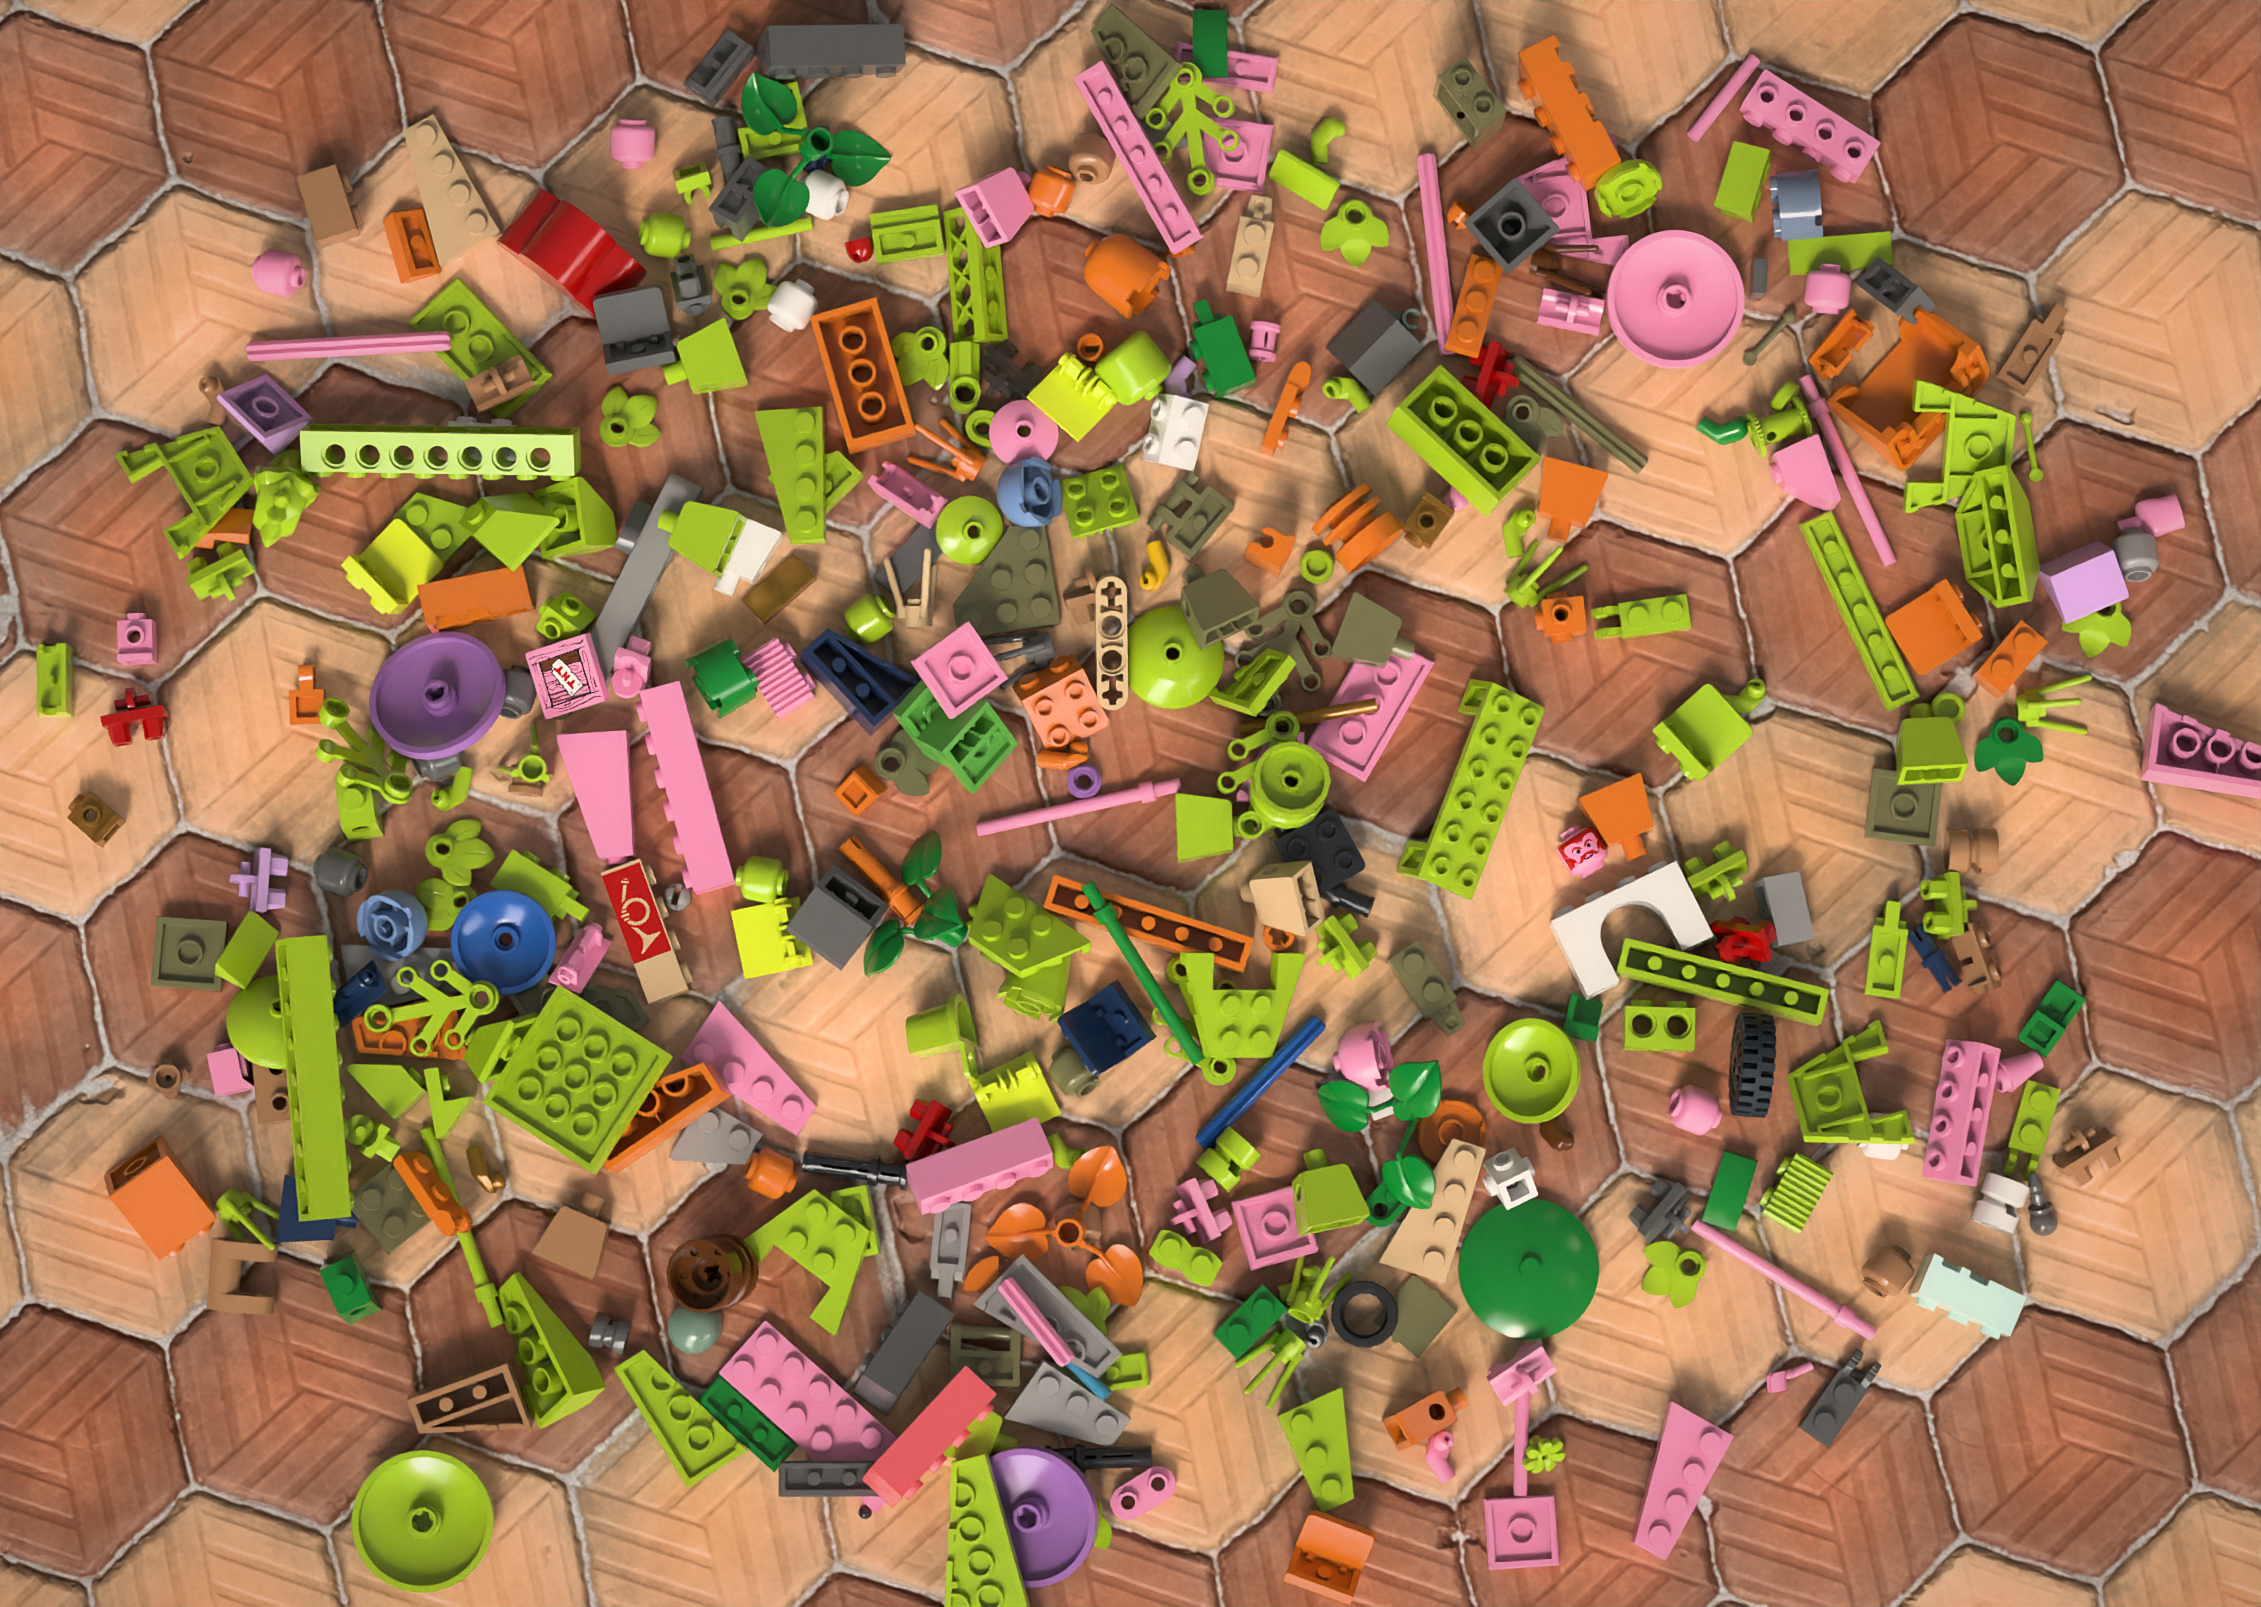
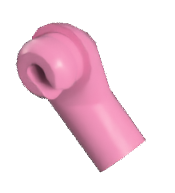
M1447 1430L1438 1431L1430 1437L1425 1453L1427 1463L1441 1484L1456 1476L1447 1462L1450 1447L1454 1443L1453 1435Z

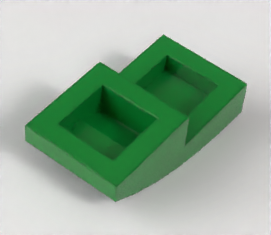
M1193 10V64L1201 70L1203 78H1227V10Z
M2057 978L2031 1014L2017 1038L2046 1058L2066 1031V1027L2084 1004L2086 998Z
M1724 1149L1702 1214V1221L1735 1232L1758 1160Z

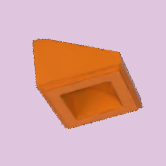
M862 765L854 770L833 794L858 818L887 788L865 765Z

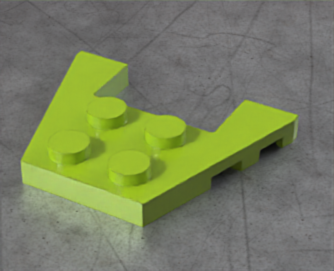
M1914 378L1911 409L1915 412L1947 413L1940 480L1905 479L1902 510L1905 513H1912L1918 511V508L1932 504L1946 503L1948 499L1964 495L1972 482L1971 479L1974 473L1977 471L2003 465H2010L2011 467L2016 415L2012 412L1926 380Z
M220 426L179 436L177 441L162 445L152 443L144 445L143 450L128 453L125 450L115 454L132 484L164 466L192 509L193 513L162 530L179 560L184 558L254 484L252 476Z
M1180 952L1181 965H1185L1188 981H1186L1188 993L1192 994L1196 1009L1194 1018L1204 1057H1272L1305 960V953L1271 952L1270 987L1268 989H1213L1214 953Z
M1880 1020L1869 1024L1868 1029L1856 1037L1851 1035L1842 1041L1843 1045L1827 1055L1822 1053L1786 1076L1805 1142L1915 1143L1906 1110L1873 1119L1869 1118L1854 1062L1889 1053Z
M813 1189L745 1238L744 1241L751 1246L757 1258L758 1267L773 1246L776 1245L830 1286V1289L810 1315V1318L833 1336H837L841 1331L844 1313L849 1305L852 1296L851 1291L856 1276L859 1274L872 1230L818 1189Z

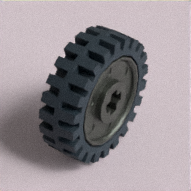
M1739 1013L1738 1018H1736L1733 1031L1734 1038H1732L1731 1043L1732 1052H1730L1731 1064L1729 1066L1730 1078L1728 1083L1730 1088L1728 1093L1730 1099L1729 1107L1731 1108L1730 1112L1732 1115L1765 1118L1768 1113L1776 1065L1774 1063L1776 1057V1026L1774 1025L1773 1015Z

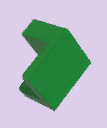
M1571 992L1568 997L1561 1028L1570 1038L1595 1043L1600 1029L1598 1024L1603 1003L1592 999L1586 1000L1584 997L1578 996L1579 994Z

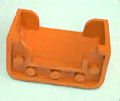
M1917 306L1913 311V316L1918 320L1917 324H1911L1901 316L1898 323L1901 341L1857 388L1852 383L1840 385L1833 390L1830 399L1827 401L1829 409L1900 471L1908 469L1945 430L1947 412H1915L1911 409L1914 378H1920L1974 398L1986 384L1990 375V368L1980 344L1931 311L1929 313L1920 306Z

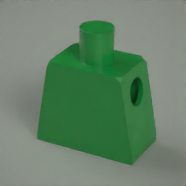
M355 1249L322 1264L319 1271L339 1316L349 1325L382 1311Z

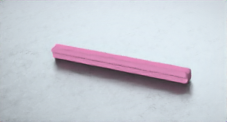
M1427 153L1417 157L1438 349L1441 356H1451L1457 353L1444 349L1454 311L1436 156Z
M447 331L255 341L247 343L246 353L251 361L447 351L451 349V336Z

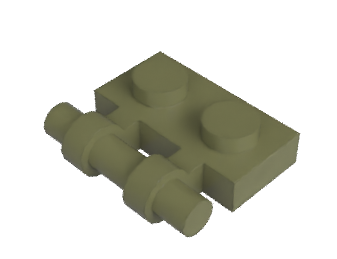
M1189 471L1183 480L1178 479L1172 486L1173 492L1163 504L1158 503L1152 510L1153 516L1146 523L1154 532H1157L1164 523L1172 527L1165 536V540L1190 561L1193 560L1235 509V505L1210 485L1200 495L1194 491L1193 488L1200 481V478L1192 471ZM1185 499L1192 505L1179 518L1173 512Z

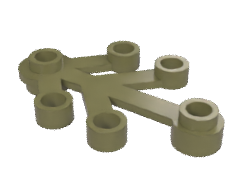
M1297 588L1287 592L1282 599L1280 608L1257 619V623L1262 627L1259 634H1252L1248 628L1245 629V634L1248 638L1257 640L1264 635L1266 629L1287 620L1281 635L1249 651L1242 650L1238 652L1234 659V665L1237 670L1242 668L1238 663L1239 657L1246 655L1253 662L1258 655L1269 648L1290 655L1297 663L1295 668L1301 677L1300 686L1303 691L1314 693L1319 690L1321 677L1312 670L1296 639L1299 626L1301 625L1312 643L1311 655L1320 661L1330 656L1331 644L1323 638L1312 617L1316 609V602L1309 591ZM1294 601H1302L1305 604V609L1302 612H1295L1292 609ZM1322 643L1327 646L1328 651L1325 655H1318L1315 652L1314 648L1317 644ZM1306 677H1315L1317 685L1314 688L1306 687L1304 684ZM1280 686L1270 697L1274 707L1269 711L1262 709L1258 713L1259 716L1267 718L1272 713L1280 711L1282 704L1281 697L1278 694Z

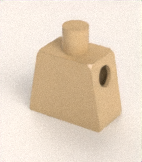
M1311 861L1269 864L1255 874L1250 881L1245 882L1241 888L1242 900L1255 904L1258 920L1264 925L1297 935L1307 936L1325 921Z

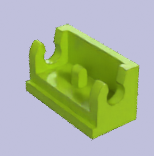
M1733 141L1714 203L1715 208L1721 209V214L1754 223L1773 161L1769 149Z
M56 643V646L37 645L38 718L73 717V648L67 643Z

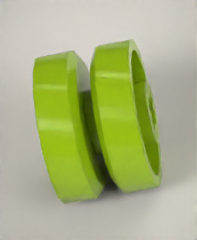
M1295 741L1279 743L1267 749L1257 761L1249 786L1251 805L1257 815L1269 825L1282 829L1300 828L1311 822L1322 809L1331 783L1329 767L1322 755L1309 745Z

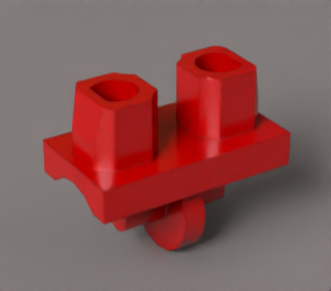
M1491 341L1489 346L1481 345L1478 358L1469 356V363L1472 366L1482 368L1479 378L1464 375L1461 380V384L1489 410L1495 395L1504 397L1507 387L1518 388L1520 383L1517 377L1512 376L1515 364L1506 362L1509 352L1501 348V343Z
M134 687L126 688L125 699L114 700L116 711L128 709L129 711L100 716L102 727L108 730L112 744L115 747L133 744L130 726L143 725L144 736L147 741L165 738V720L170 719L168 709H164L163 705L139 709V706L151 704L149 694L137 696Z
M1735 916L1729 922L1715 920L1709 925L1711 931L1717 937L1718 943L1715 946V950L1720 954L1722 962L1735 965L1742 958L1768 962L1773 957L1770 945L1777 940V935L1771 922L1761 921L1756 926H1752L1745 918Z
M916 1099L909 1116L920 1121L916 1132L912 1133L902 1128L897 1133L893 1144L904 1152L903 1156L913 1162L926 1158L930 1154L934 1155L941 1152L943 1146L949 1149L955 1147L956 1143L947 1139L953 1129V1126L947 1123L953 1111L935 1100H932L930 1103Z

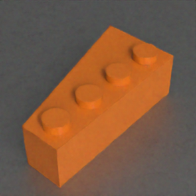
M703 1062L658 1080L603 1165L606 1170L616 1173L621 1172L733 1095L715 1066Z

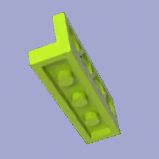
M963 207L945 211L943 216L954 343L959 341L991 344L1008 342L1000 244L985 248ZM964 216L965 228L960 236L957 233L956 218ZM963 250L968 254V262L964 269L960 267L959 257ZM966 284L971 289V296L967 303L963 301L962 291ZM970 317L974 323V335L966 337L965 324Z

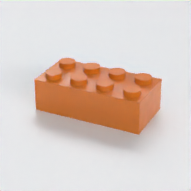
M871 298L810 316L849 454L916 436L877 298Z

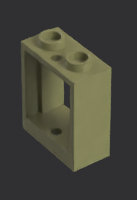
M1466 56L1437 77L1433 97L1473 149L1479 147L1502 129L1507 110ZM1463 112L1465 114V117L1463 119H1459L1457 117V113Z

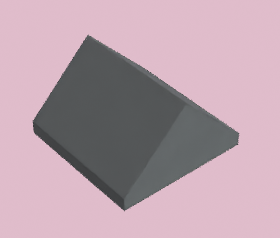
M1374 299L1326 349L1376 397L1424 347L1393 315Z

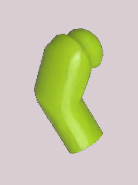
M1335 117L1326 118L1311 134L1312 165L1321 166L1328 164V144L1334 138L1342 137L1346 131L1345 123Z
M1333 376L1323 383L1322 391L1326 397L1349 400L1358 414L1373 404L1358 382L1353 378Z
M1753 678L1737 696H1723L1738 713H1750L1765 699L1767 693L1766 685L1763 680Z
M1058 1132L1046 1138L1053 1152V1159L1061 1169L1071 1170L1074 1163L1089 1151L1085 1148H1067Z

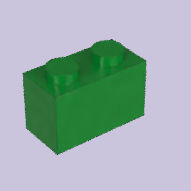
M1261 1285L1212 1335L1238 1360L1288 1309L1264 1285Z

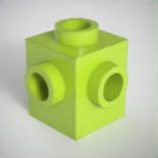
M564 590L555 599L549 597L540 607L538 613L541 615V618L535 629L555 644L588 633L598 615L580 602L579 599Z

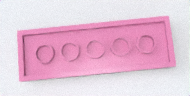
M766 1320L719 1372L722 1377L816 1461H877L898 1439L897 1436ZM880 1496L858 1497L875 1513L886 1503Z

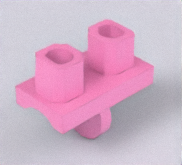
M1544 288L1537 324L1598 336L1605 300Z
M631 636L626 649L617 648L614 658V675L611 682L612 689L616 695L622 698H631L636 696L639 691L648 689L651 658L648 656L651 648V642Z
M1195 1177L1175 1187L1181 1200L1173 1203L1178 1216L1169 1220L1172 1227L1182 1223L1186 1234L1189 1235L1196 1232L1202 1245L1221 1236L1220 1232L1232 1225V1220L1225 1208L1211 1213L1206 1200L1218 1195V1189L1213 1178L1197 1181Z
M1539 1342L1534 1345L1526 1343L1517 1349L1516 1357L1507 1363L1498 1362L1488 1369L1489 1375L1486 1378L1501 1403L1506 1406L1527 1391L1532 1396L1539 1392L1536 1385L1557 1372Z

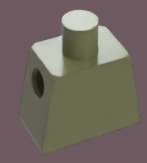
M1194 564L1182 573V577L1187 585L1181 591L1180 608L1200 650L1257 624L1259 603L1227 570L1219 569L1206 575L1199 564Z
M1354 592L1331 650L1330 658L1385 669L1390 654L1410 661L1417 642L1398 635L1403 619L1363 595Z

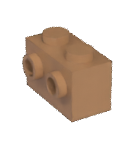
M334 164L296 177L316 240L321 248L361 236L358 225L363 224L358 205L351 206L347 193L353 192L347 172L341 173L337 165Z
M252 1063L258 1124L264 1126L291 1123L286 1069L266 1068Z

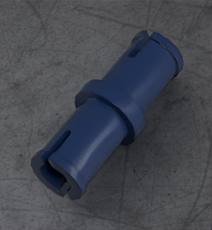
M1923 924L1916 927V930L1923 939L1922 942L1913 930L1910 931L1907 938L1923 960L1920 964L1924 969H1929L1941 987L1942 992L1945 994L1952 990V987L1945 978L1946 975L1955 987L1963 982L1962 979L1959 978L1945 957L1947 952L1944 948H1939L1930 933L1924 931Z

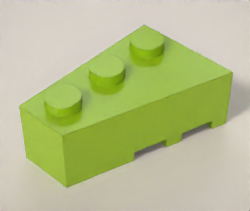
M1342 1387L1278 1415L1277 1418L1319 1511L1326 1512L1354 1499Z

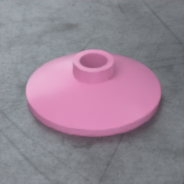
M1016 400L1004 405L993 417L989 430L990 443L998 458L1008 465L1029 457H1041L1046 461L1053 454L1057 446L1058 426L1030 400ZM1027 426L1031 433L1027 437H1020L1017 433L1018 428Z

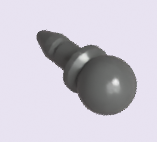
M2030 1172L2028 1182L2032 1205L2028 1207V1212L2032 1214L2029 1221L2030 1227L2035 1234L2048 1236L2056 1230L2058 1220L2055 1213L2051 1211L2053 1208L2052 1203L2045 1199L2042 1182L2035 1172Z

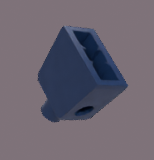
M284 1175L276 1242L334 1240L336 1226L357 1228L358 1218L352 1211L351 1217L299 1222L296 1180L293 1176Z

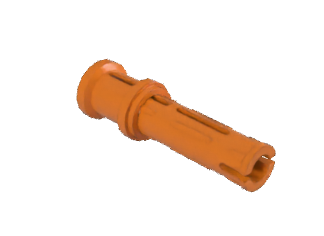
M853 835L844 842L839 851L849 859L854 867L883 896L881 900L890 905L889 907L904 921L902 925L911 927L921 915V910L925 909L926 904L921 905L908 891L909 886L905 882H898L874 855L865 848L859 839Z

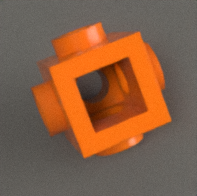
M1567 592L1550 593L1546 595L1547 599L1541 600L1539 609L1534 610L1536 631L1542 630L1543 639L1551 638L1552 643L1573 641L1572 636L1584 635L1587 631L1583 596L1568 597ZM1555 615L1563 616L1564 621H1558Z

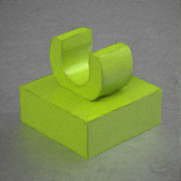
M705 161L672 171L678 193H683L685 201L689 205L693 204L691 192L694 189H701L705 198H710L708 185L712 183Z

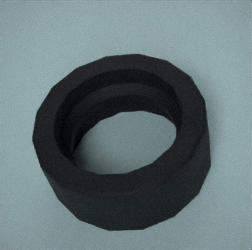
M1357 1281L1346 1285L1336 1295L1331 1306V1321L1335 1332L1345 1342L1356 1347L1371 1348L1384 1343L1393 1334L1398 1323V1307L1394 1297L1385 1287L1372 1281ZM1359 1294H1371L1377 1297L1383 1303L1385 1309V1321L1382 1327L1370 1335H1359L1352 1332L1344 1319V1309L1348 1301Z

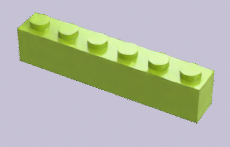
M1626 937L1621 941L1614 969L1617 976L1813 1026H1818L1822 1023L1830 990Z

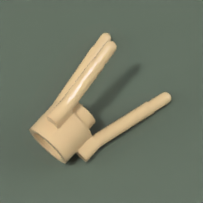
M925 548L921 599H907L908 606H904L889 558H884L886 573L897 606V618H905V627L933 626V603L938 567L935 564L931 566V549Z

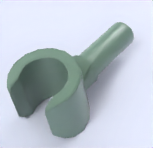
M1410 308L1405 312L1386 309L1408 331L1417 328V326L1407 323L1406 315L1420 317L1421 313L1419 310Z

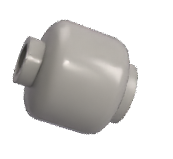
M2126 529L2122 532L2121 536L2113 541L2111 547L2114 550L2122 576L2126 581L2140 582L2147 580L2159 567L2156 539L2149 533H2144L2142 529Z

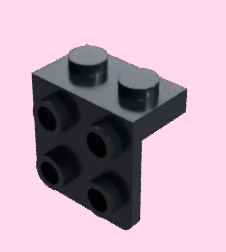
M1329 804L1324 807L1322 806L1320 812L1311 822L1300 828L1282 829L1276 827L1273 829L1275 835L1268 838L1274 850L1280 853L1285 863L1298 861L1312 862L1319 895L1365 868V862L1335 808Z

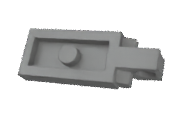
M959 1201L951 1204L946 1210L935 1213L930 1270L931 1279H939L938 1298L952 1299L954 1281H963V1273H965L972 1202Z

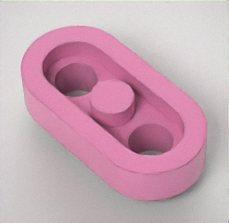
M1155 1466L1121 1485L1111 1496L1110 1505L1113 1513L1120 1519L1133 1520L1171 1497L1175 1490L1176 1482L1173 1474L1165 1467ZM1156 1477H1161L1165 1481V1487L1161 1491H1155L1151 1486L1152 1480ZM1124 1496H1132L1134 1498L1135 1505L1133 1508L1124 1509L1122 1507L1121 1500Z

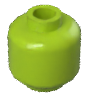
M653 211L648 218H643L641 221L638 244L643 245L644 252L648 255L674 259L678 257L681 249H688L691 230L685 228L682 216Z
M866 593L845 610L844 616L847 624L843 627L854 642L861 640L866 644L872 645L893 629L895 625L893 618L896 616V612L883 595L878 594L876 596Z
M752 855L746 860L744 866H738L735 885L741 887L742 896L747 900L774 903V900L778 899L779 896L783 897L786 893L789 872L788 869H784L779 859Z

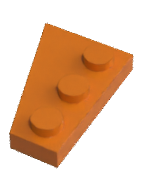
M449 993L446 995L449 997H453L454 993ZM426 999V1000L414 1002V1003L407 1004V1005H403V1006H408V1005H413V1004L428 1002L429 1000ZM458 1010L452 1011L432 1041L433 1049L431 1053L426 1056L414 1055L410 1050V1042L414 1037L419 1036L432 1015L395 1022L389 1030L379 1033L373 1032L366 1027L364 1016L357 1017L351 1022L360 1054L465 1061L463 1056L467 1046L465 1044L461 1049L452 1050L444 1043L445 1033L450 1029H454L460 1020ZM380 1011L376 1014V1022L380 1025L386 1022L384 1012ZM454 1032L451 1034V1044L457 1046L461 1042V1037L458 1033ZM419 1039L416 1043V1049L419 1052H424L427 1048V1043L425 1040Z

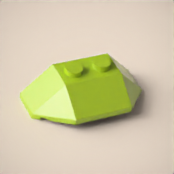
M2010 465L1977 471L1974 473L1971 479L1972 482L1955 512L1966 582L1990 600L1997 608L2031 602L2040 572V564L2029 500Z

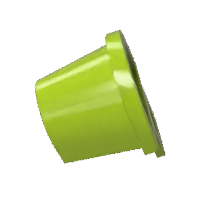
M961 993L950 995L947 1002L906 1018L905 1029L910 1054L924 1058L960 1051L965 1077L970 1080H977L979 1078L974 1051L975 1048H978L975 1026L969 1006Z

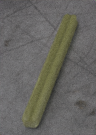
M1516 355L1512 358L1510 362L1515 364L1512 372L1513 376L1517 377L1523 384L1633 472L1639 473L1648 463L1649 459L1647 456L1523 357Z

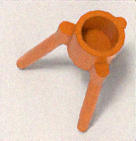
M943 418L940 420V424L965 448L958 449L920 423L914 425V428L924 434V436L956 456L951 465L957 469L948 468L912 456L907 457L908 463L954 477L962 483L966 478L974 482L988 459L981 455L983 450L974 446Z

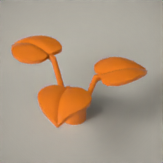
M1111 1145L1100 1146L1088 1151L1072 1166L1068 1176V1188L1074 1196L1085 1198L1074 1216L1060 1221L1055 1229L1045 1228L1046 1217L1039 1208L1032 1204L1019 1203L1006 1209L985 1234L986 1241L994 1249L1015 1260L1022 1254L1029 1261H1035L1044 1256L1049 1250V1241L1046 1236L1048 1234L1056 1237L1057 1241L1065 1247H1073L1078 1244L1081 1248H1085L1099 1256V1258L1092 1260L1086 1269V1283L1090 1291L1096 1287H1101L1106 1293L1109 1302L1132 1307L1140 1299L1144 1276L1141 1261L1137 1254L1123 1244H1114L1104 1253L1100 1248L1085 1241L1087 1226L1081 1218L1091 1201L1099 1207L1111 1206L1123 1197L1127 1188L1125 1168L1115 1147Z

